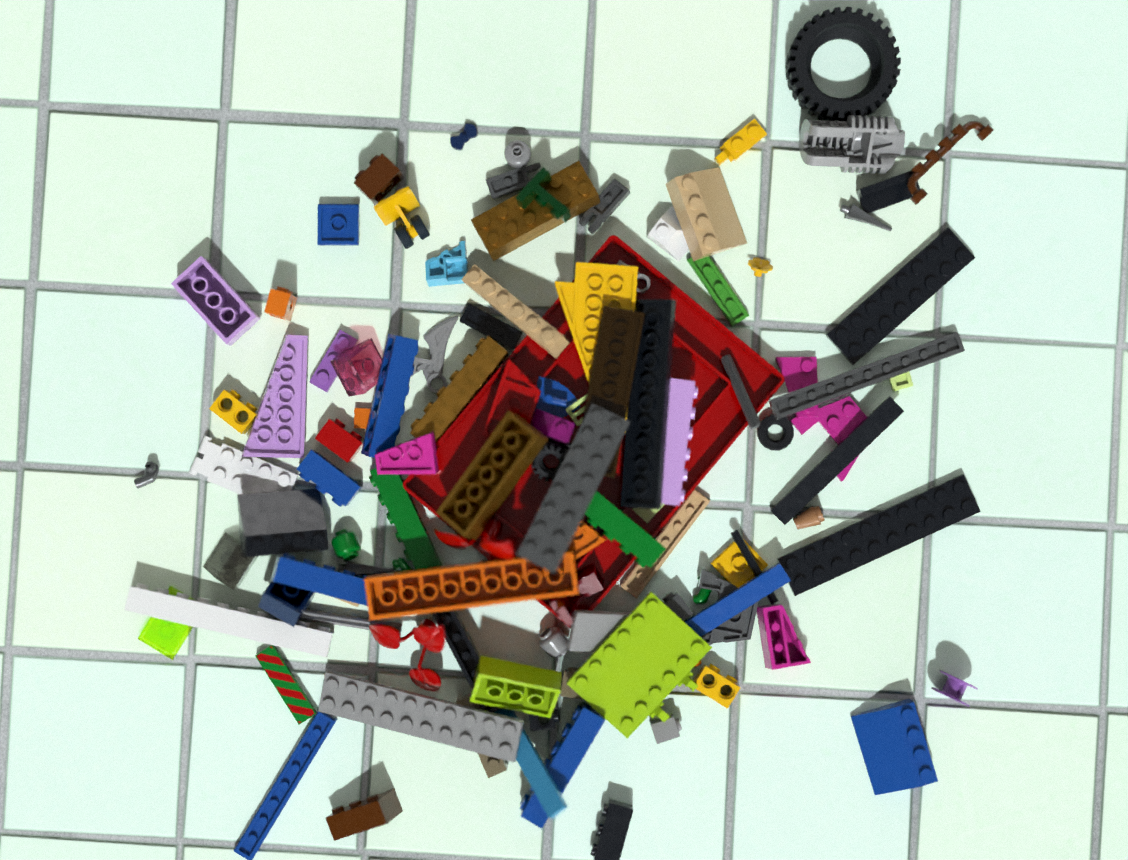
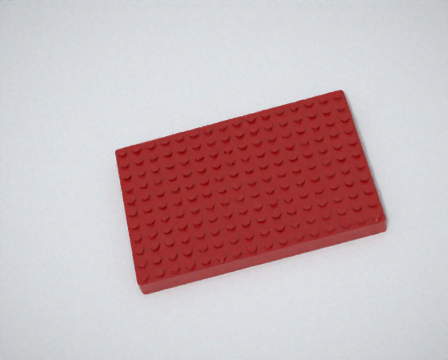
M612 235L588 263L616 265L621 260L629 266L638 267V272L647 275L650 279L648 291L644 294L636 293V300H676L671 378L695 381V386H698L697 399L693 398L692 407H696L695 417L690 419L689 426L693 428L692 439L687 442V448H690L689 461L685 460L684 469H688L687 480L682 482V489L685 490V501L749 425L721 362V357L727 354L731 355L756 414L759 413L784 383L785 378L783 374L619 237ZM638 279L637 288L644 289L646 282L643 279ZM559 297L542 316V319L562 334L569 342L560 355L554 358L526 335L435 444L439 471L436 474H410L403 482V488L463 538L465 537L436 512L491 436H482L508 359L512 360L536 386L540 376L557 381L567 387L576 397L577 401L588 394L589 383ZM586 400L580 404L581 407L573 412V414L586 405ZM584 412L576 417L578 421L583 418ZM569 415L563 417V419L574 423ZM575 424L568 443H573L582 424L578 427ZM625 433L621 442L615 478L604 476L597 492L654 538L683 502H680L679 506L665 504L648 523L631 507H620ZM547 454L543 458V463L548 468H556L559 464L558 458L553 454ZM532 463L491 518L502 525L496 542L511 540L514 550L513 557L518 556L517 553L538 513L537 510L541 507L553 483L552 479L545 481L544 477L542 479L538 478L539 474L535 475V469L531 467ZM584 515L582 521L606 539L576 559L577 572L594 564L604 580V589L584 599L575 609L593 611L637 557L631 552L627 555L619 548L620 543L616 539L610 541L602 534L605 530L599 525L596 528L586 521L588 516ZM479 536L471 546L488 559L489 552L481 548L482 537ZM492 555V560H493V559H499V558L495 557L494 555ZM551 598L536 599L557 617L550 605Z

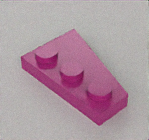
M434 431L376 453L377 475L436 474L439 470Z

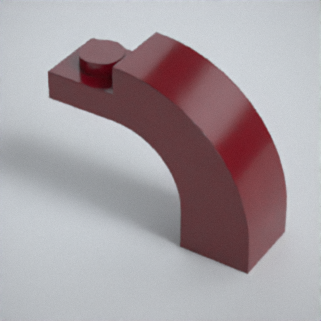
M594 564L577 572L579 594L552 597L550 600V605L560 621L563 620L566 626L574 623V611L584 599L604 589V580Z

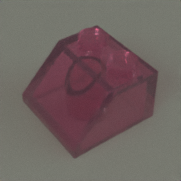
M372 338L341 352L330 361L348 397L365 394L377 384L382 357Z

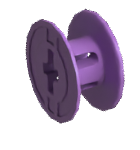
M939 670L948 676L942 691L931 687V689L970 707L969 704L961 699L967 686L974 689L978 688Z

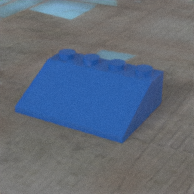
M908 698L850 716L874 795L918 788L938 782L914 701Z

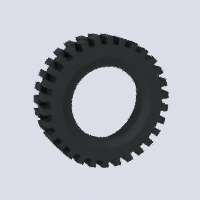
M835 7L832 12L828 9L823 11L821 16L819 13L813 16L812 20H808L796 35L787 54L788 60L786 61L785 69H788L785 75L786 80H790L788 84L789 91H794L792 97L795 101L797 99L801 101L799 106L802 109L805 106L809 109L807 114L810 116L815 113L818 115L817 119L821 121L824 118H827L828 121H847L849 115H854L855 117L861 115L863 118V116L874 113L893 92L892 89L898 82L896 78L900 75L901 70L898 69V66L901 64V57L897 58L900 49L899 46L894 47V43L897 41L895 36L890 38L888 36L891 31L890 28L887 26L883 29L881 27L883 21L880 18L876 22L872 20L874 14L869 12L867 16L862 15L863 9L860 8L854 13L852 12V7H846L844 11H841V7ZM844 39L852 41L864 50L869 59L871 70L868 83L862 91L848 98L831 97L823 93L816 86L812 78L811 61L813 55L821 45L831 40Z

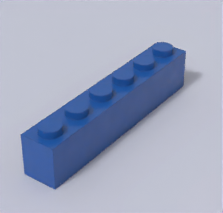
M388 333L361 454L375 458L376 453L396 446V437L400 433V419L405 411L404 402L409 393V380L414 372V358L419 350V340Z
M283 554V557L277 556L270 581L368 606L364 583L366 575L358 578L355 577V572L343 570V573L335 571L336 567L324 564L323 568L315 566L316 562L304 559L302 563L295 561L296 557Z

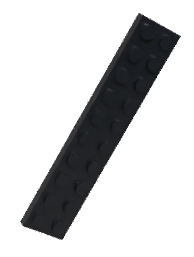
M639 299L635 303V311L645 313L628 403L627 420L630 421V425L626 431L620 507L661 510L676 300Z
M961 474L777 558V560L791 580L788 584L793 595L797 596L981 511L964 474Z

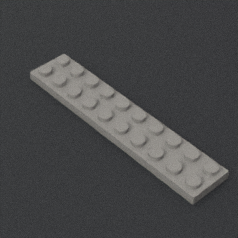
M329 670L325 672L318 712L510 762L516 761L524 720Z

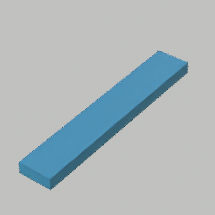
M500 708L494 712L518 719L513 710ZM523 728L516 760L549 819H553L568 808V805Z

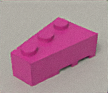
M769 604L758 606L757 618L765 668L775 670L811 663L783 605Z

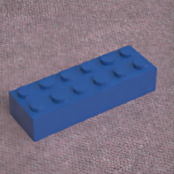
M585 702L581 706L577 705L572 713V722L566 723L561 732L562 739L560 741L556 740L551 749V758H546L543 762L561 794H563L605 722V718ZM531 787L529 795L525 793L520 802V817L542 829L549 817Z

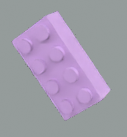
M202 256L171 283L224 343L232 346L261 319L213 265Z

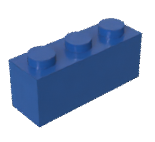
M312 449L297 467V470L300 472L299 476L307 482L310 480L316 484L315 488L324 495L326 492L333 497L331 500L340 507L342 505L348 506L363 487Z

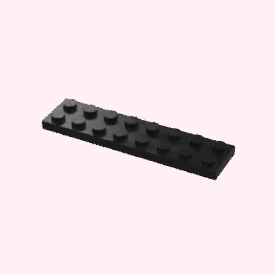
M949 227L946 228L829 331L826 337L853 366L975 259V256Z

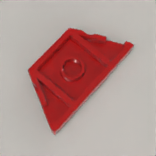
M508 359L482 436L492 435L508 411L520 415L527 422L531 423L541 390L512 360Z

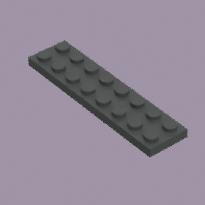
M592 403L517 553L518 556L554 574L556 573L630 425V421Z

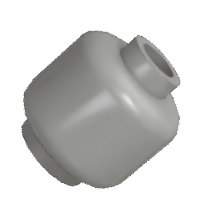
M511 141L504 150L505 160L513 168L525 167L531 159L530 148L524 141Z
M548 627L540 634L539 645L550 657H562L567 653L569 638L560 628Z

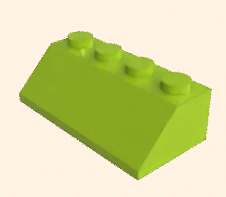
M480 656L470 702L551 718L561 691L562 672Z

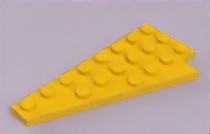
M576 262L574 283L555 281V287L588 383H590L603 307L609 306L635 311L638 267Z

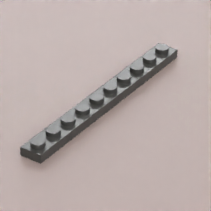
M958 332L776 397L769 400V404L775 419L778 420L962 353L965 349Z

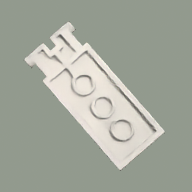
M206 435L198 450L199 453L204 454V457L202 459L195 456L189 470L190 474L195 476L197 473L208 477V482L236 494L293 490L299 477L298 474L258 457H241L243 451L225 443L222 446L212 443V438Z

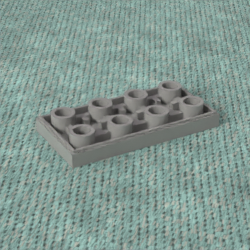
M575 610L574 623L571 625L567 649L569 651L594 652L630 612Z

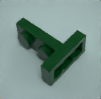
M543 167L515 197L517 203L525 210L535 200L542 208L546 206L555 219H562L566 223L571 218L570 211L544 189L552 179L550 172Z

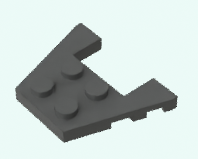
M701 568L698 587L719 591L717 601L739 588L712 572ZM758 602L706 633L702 638L709 645L720 642L728 643L751 640Z

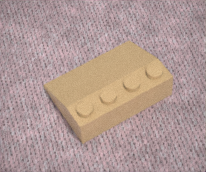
M720 167L681 175L665 184L693 261L747 244Z

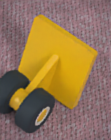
M409 186L397 190L395 194L380 200L373 206L385 226L402 218L407 228L400 224L394 230L405 249L414 245L412 239L419 235L422 240L430 236L419 215H415L410 219L412 225H410L405 216L420 206Z

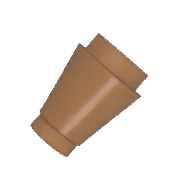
M818 505L810 507L796 518H793V521L799 530L801 528L821 525V522L825 521Z

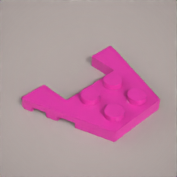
M848 396L819 408L818 418L797 419L795 417L790 422L801 435L819 422L838 445L867 416L853 399ZM858 456L836 476L840 482L846 478Z

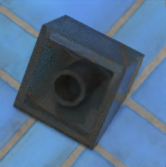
M225 532L203 567L218 581L235 590L239 588L258 556L241 557L240 541Z

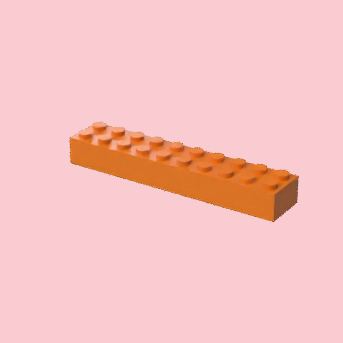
M574 549L566 551L555 574L520 556H516L512 560L493 559L368 575L364 579L370 620L579 594Z

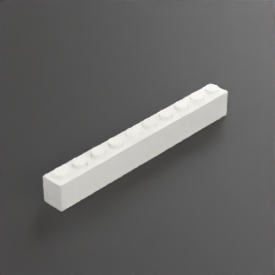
M141 583L129 587L124 611L325 658L329 655L334 632L329 631V627L318 625L317 628L309 627L310 623L299 620L293 627L279 618H270L269 613L261 611L253 614L249 613L250 609L238 606L237 610L229 608L230 604L217 602V605L210 604L209 599L197 597V600L189 599L188 594L177 592V595H171L167 589L157 588L154 591L148 589L149 585Z

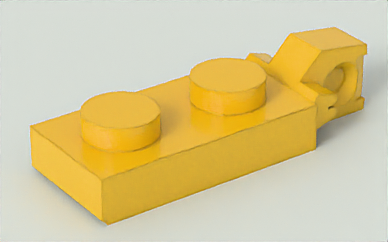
M754 118L723 143L719 148L722 152L714 160L719 166L727 159L730 162L736 161L762 140L767 133Z

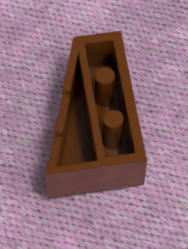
M395 788L383 793L369 796L362 801L360 799L353 801L346 807H343V805L331 809L332 813L325 818L335 841L386 825L403 812Z

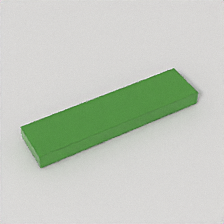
M691 256L686 260L731 327L749 316L709 256L693 261Z

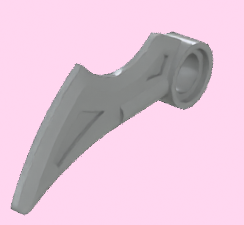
M458 316L439 323L423 337L429 346V360L432 361L422 371L426 379L427 388L434 394H437L440 389L432 388L431 383L433 379L440 378L443 382L442 387L448 386L446 378L442 375L447 343L458 320Z

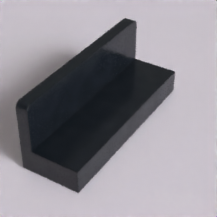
M908 171L859 189L856 194L862 210L869 214L911 199L913 196L908 190V180L913 172ZM917 181V182H916V187H917L918 190H920V186H919V183H918V181Z

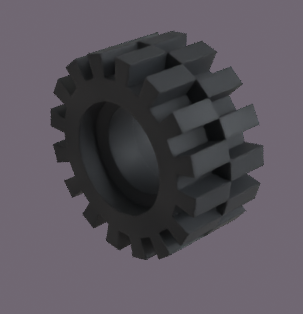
M553 441L545 443L531 465L535 469V475L539 474L538 478L542 479L544 477L545 481L550 479L554 481L568 451H565L566 447L564 445L561 447L559 442L553 444ZM545 455H555L559 461L556 468L546 467L543 463Z

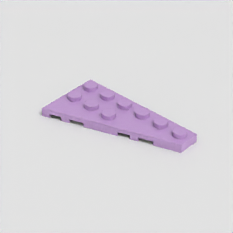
M285 336L241 457L304 458L308 336Z

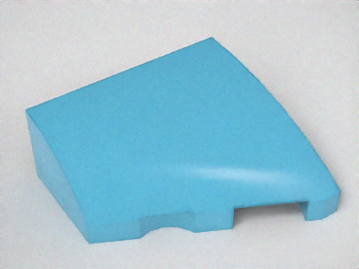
M465 241L459 242V245L450 251L446 249L438 257H432L425 261L426 281L429 287L464 283L461 279L468 272Z

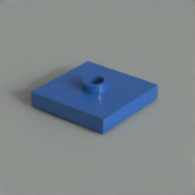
M318 204L317 245L359 246V204Z

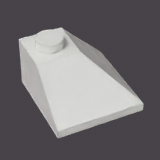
M671 205L648 233L647 238L679 262L689 248L674 207Z

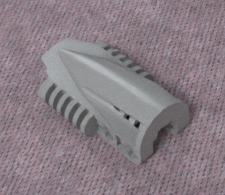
M849 115L847 121L805 119L801 126L799 138L800 155L805 164L810 166L840 167L842 173L847 171L854 173L855 171L856 173L870 172L875 174L877 172L878 174H885L893 166L896 157L901 155L905 145V131L897 128L893 116H886L885 118L883 116H870V118L869 116H863L862 118L861 115L856 117Z

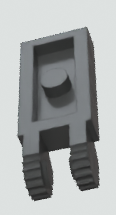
M540 163L519 167L486 179L492 200L522 190L533 179H528L527 173L541 168Z
M613 179L599 195L601 203L588 209L580 218L579 224L582 226L586 225L594 215L597 218L589 226L588 231L591 234L596 232L602 222L604 223L631 193L630 190L616 179Z

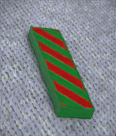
M274 645L255 655L299 725L317 714Z

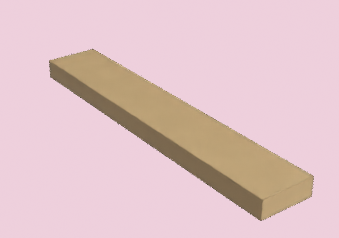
M694 489L655 539L666 548L663 554L651 568L647 565L643 568L637 563L620 586L637 599L710 500Z

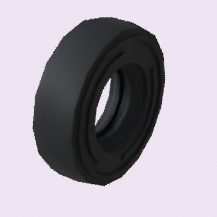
M774 414L760 422L761 426L757 428V437L765 448L779 451L786 448L792 442L794 428L786 417L776 420ZM779 425L782 427L783 436L781 439L772 440L768 436L770 426Z

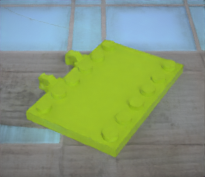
M650 591L566 681V684L628 739L648 716L652 718L657 716L664 723L667 721L670 715L662 709L664 705L663 700L677 685L680 687L684 684L692 692L698 687L697 683L691 679L694 675L691 670L712 647Z

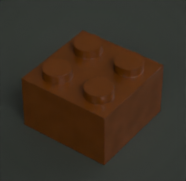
M383 153L380 156H374L369 162L370 166L365 171L361 170L355 176L356 180L353 182L358 190L374 205L382 200L404 178L401 171Z

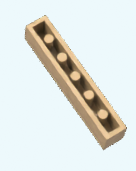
M475 264L461 279L472 291L554 358H557L569 344L562 334Z

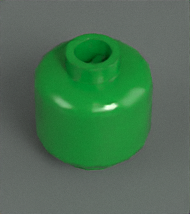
M342 529L335 533L336 536L332 539L331 543L336 557L344 561L356 558L361 550L356 533L347 531V529Z

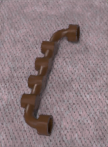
M969 121L963 126L958 124L951 131L953 136L950 139L946 136L937 144L940 147L937 151L932 149L924 157L927 160L924 164L919 162L911 169L913 174L908 180V190L913 196L910 200L915 205L928 194L923 188L918 190L916 182L971 129L977 130L979 133L976 136L983 141L994 131L989 124L986 127L977 121Z

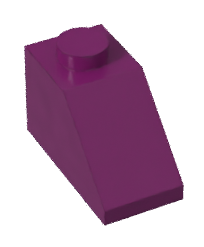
M537 408L530 423L541 433L565 443L569 442L575 423Z

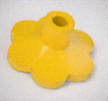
M758 257L748 260L747 264L754 271L756 277H761L762 273H768V271L773 270V266L768 260Z

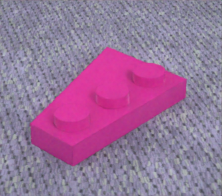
M817 357L775 358L777 366H779L780 372L785 378L784 383L788 393L818 383ZM817 405L795 414L797 419L818 418L819 408Z

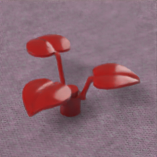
M492 519L479 535L482 537L480 546L483 550L489 552L488 560H492V555L499 559L512 560L514 550L511 540L496 542L502 525ZM434 529L439 540L454 549L466 550L467 546H471L475 539L467 541L461 536Z
M423 619L419 626L413 628L404 637H400V632L391 626L383 624L369 625L375 640L383 647L389 649L399 648L400 642H404L413 635L415 640L423 645V649L418 662V669L411 668L409 676L412 682L421 689L434 692L440 689L442 682L439 675L431 669L422 668V662L426 649L431 652H441L445 646L443 625L436 626L433 621Z

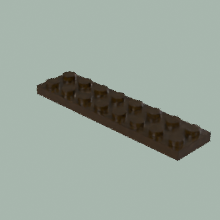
M609 306L603 307L583 421L592 403L626 419L645 313ZM621 443L604 475L606 477L615 478Z

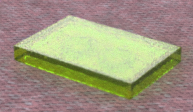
M173 586L168 588L171 595L176 596L177 592L183 593ZM150 617L138 639L173 660L193 627Z

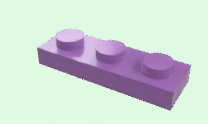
M339 330L309 383L328 393L358 340Z

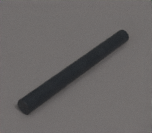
M739 531L731 532V536L755 577L758 576L762 571ZM774 592L767 595L771 605L779 601Z

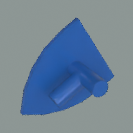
M538 377L537 387L541 390V394L536 408L560 418L569 415L565 409L577 402L572 392L557 381ZM578 405L576 408L571 410L572 413L579 409L581 406Z

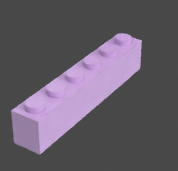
M670 378L661 504L679 506L680 502H684L685 490L682 489V482L687 480L688 469H684L685 460L689 461L690 448H687V442L692 439L693 428L689 426L690 419L695 417L696 407H692L693 398L697 399L698 386H695V381Z

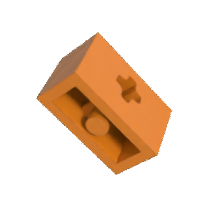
M277 286V290L270 289L264 313L291 321L297 297L293 296V292L286 288Z

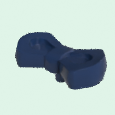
M466 123L463 132L459 136L450 137L452 148L461 151L469 139L478 136L477 128L472 124Z

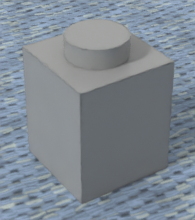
M673 714L670 715L665 723L660 718L650 721L657 744L680 737L679 731L682 730L679 718L674 719Z

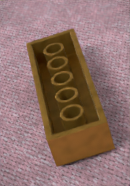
M579 161L551 175L552 181L544 188L569 209L570 219L601 203L598 192ZM517 195L471 219L475 230L493 261L565 222L562 219H555L546 206L542 208L535 200L524 210L517 203L515 198Z
M489 336L486 339L482 337L475 346L477 349L473 355L469 353L463 360V368L460 371L455 370L449 378L451 380L450 384L447 387L443 386L436 394L438 396L437 400L434 403L430 402L423 410L425 415L421 419L417 418L412 423L410 434L418 438L434 431L436 444L509 355L508 351Z
M508 411L436 513L462 536L476 540L545 445L548 438L520 415Z

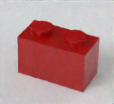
M328 419L314 439L347 463H351L363 446V441H361L363 437L354 430L350 433L345 429L346 424L339 419Z

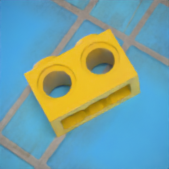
M224 389L209 409L239 433L246 434L254 423L257 408L250 402L245 404L241 401L240 398L242 396L233 389L231 391ZM229 398L232 401V407L226 410L223 404ZM243 411H246L249 415L246 422H242L239 417Z
M711 663L709 666L703 664L694 678L698 685L696 689L728 709L740 690V686L737 684L738 680L729 674L726 677L719 673L721 670ZM712 674L713 681L710 684L703 683L704 675ZM723 685L731 687L730 692L726 695L720 693Z

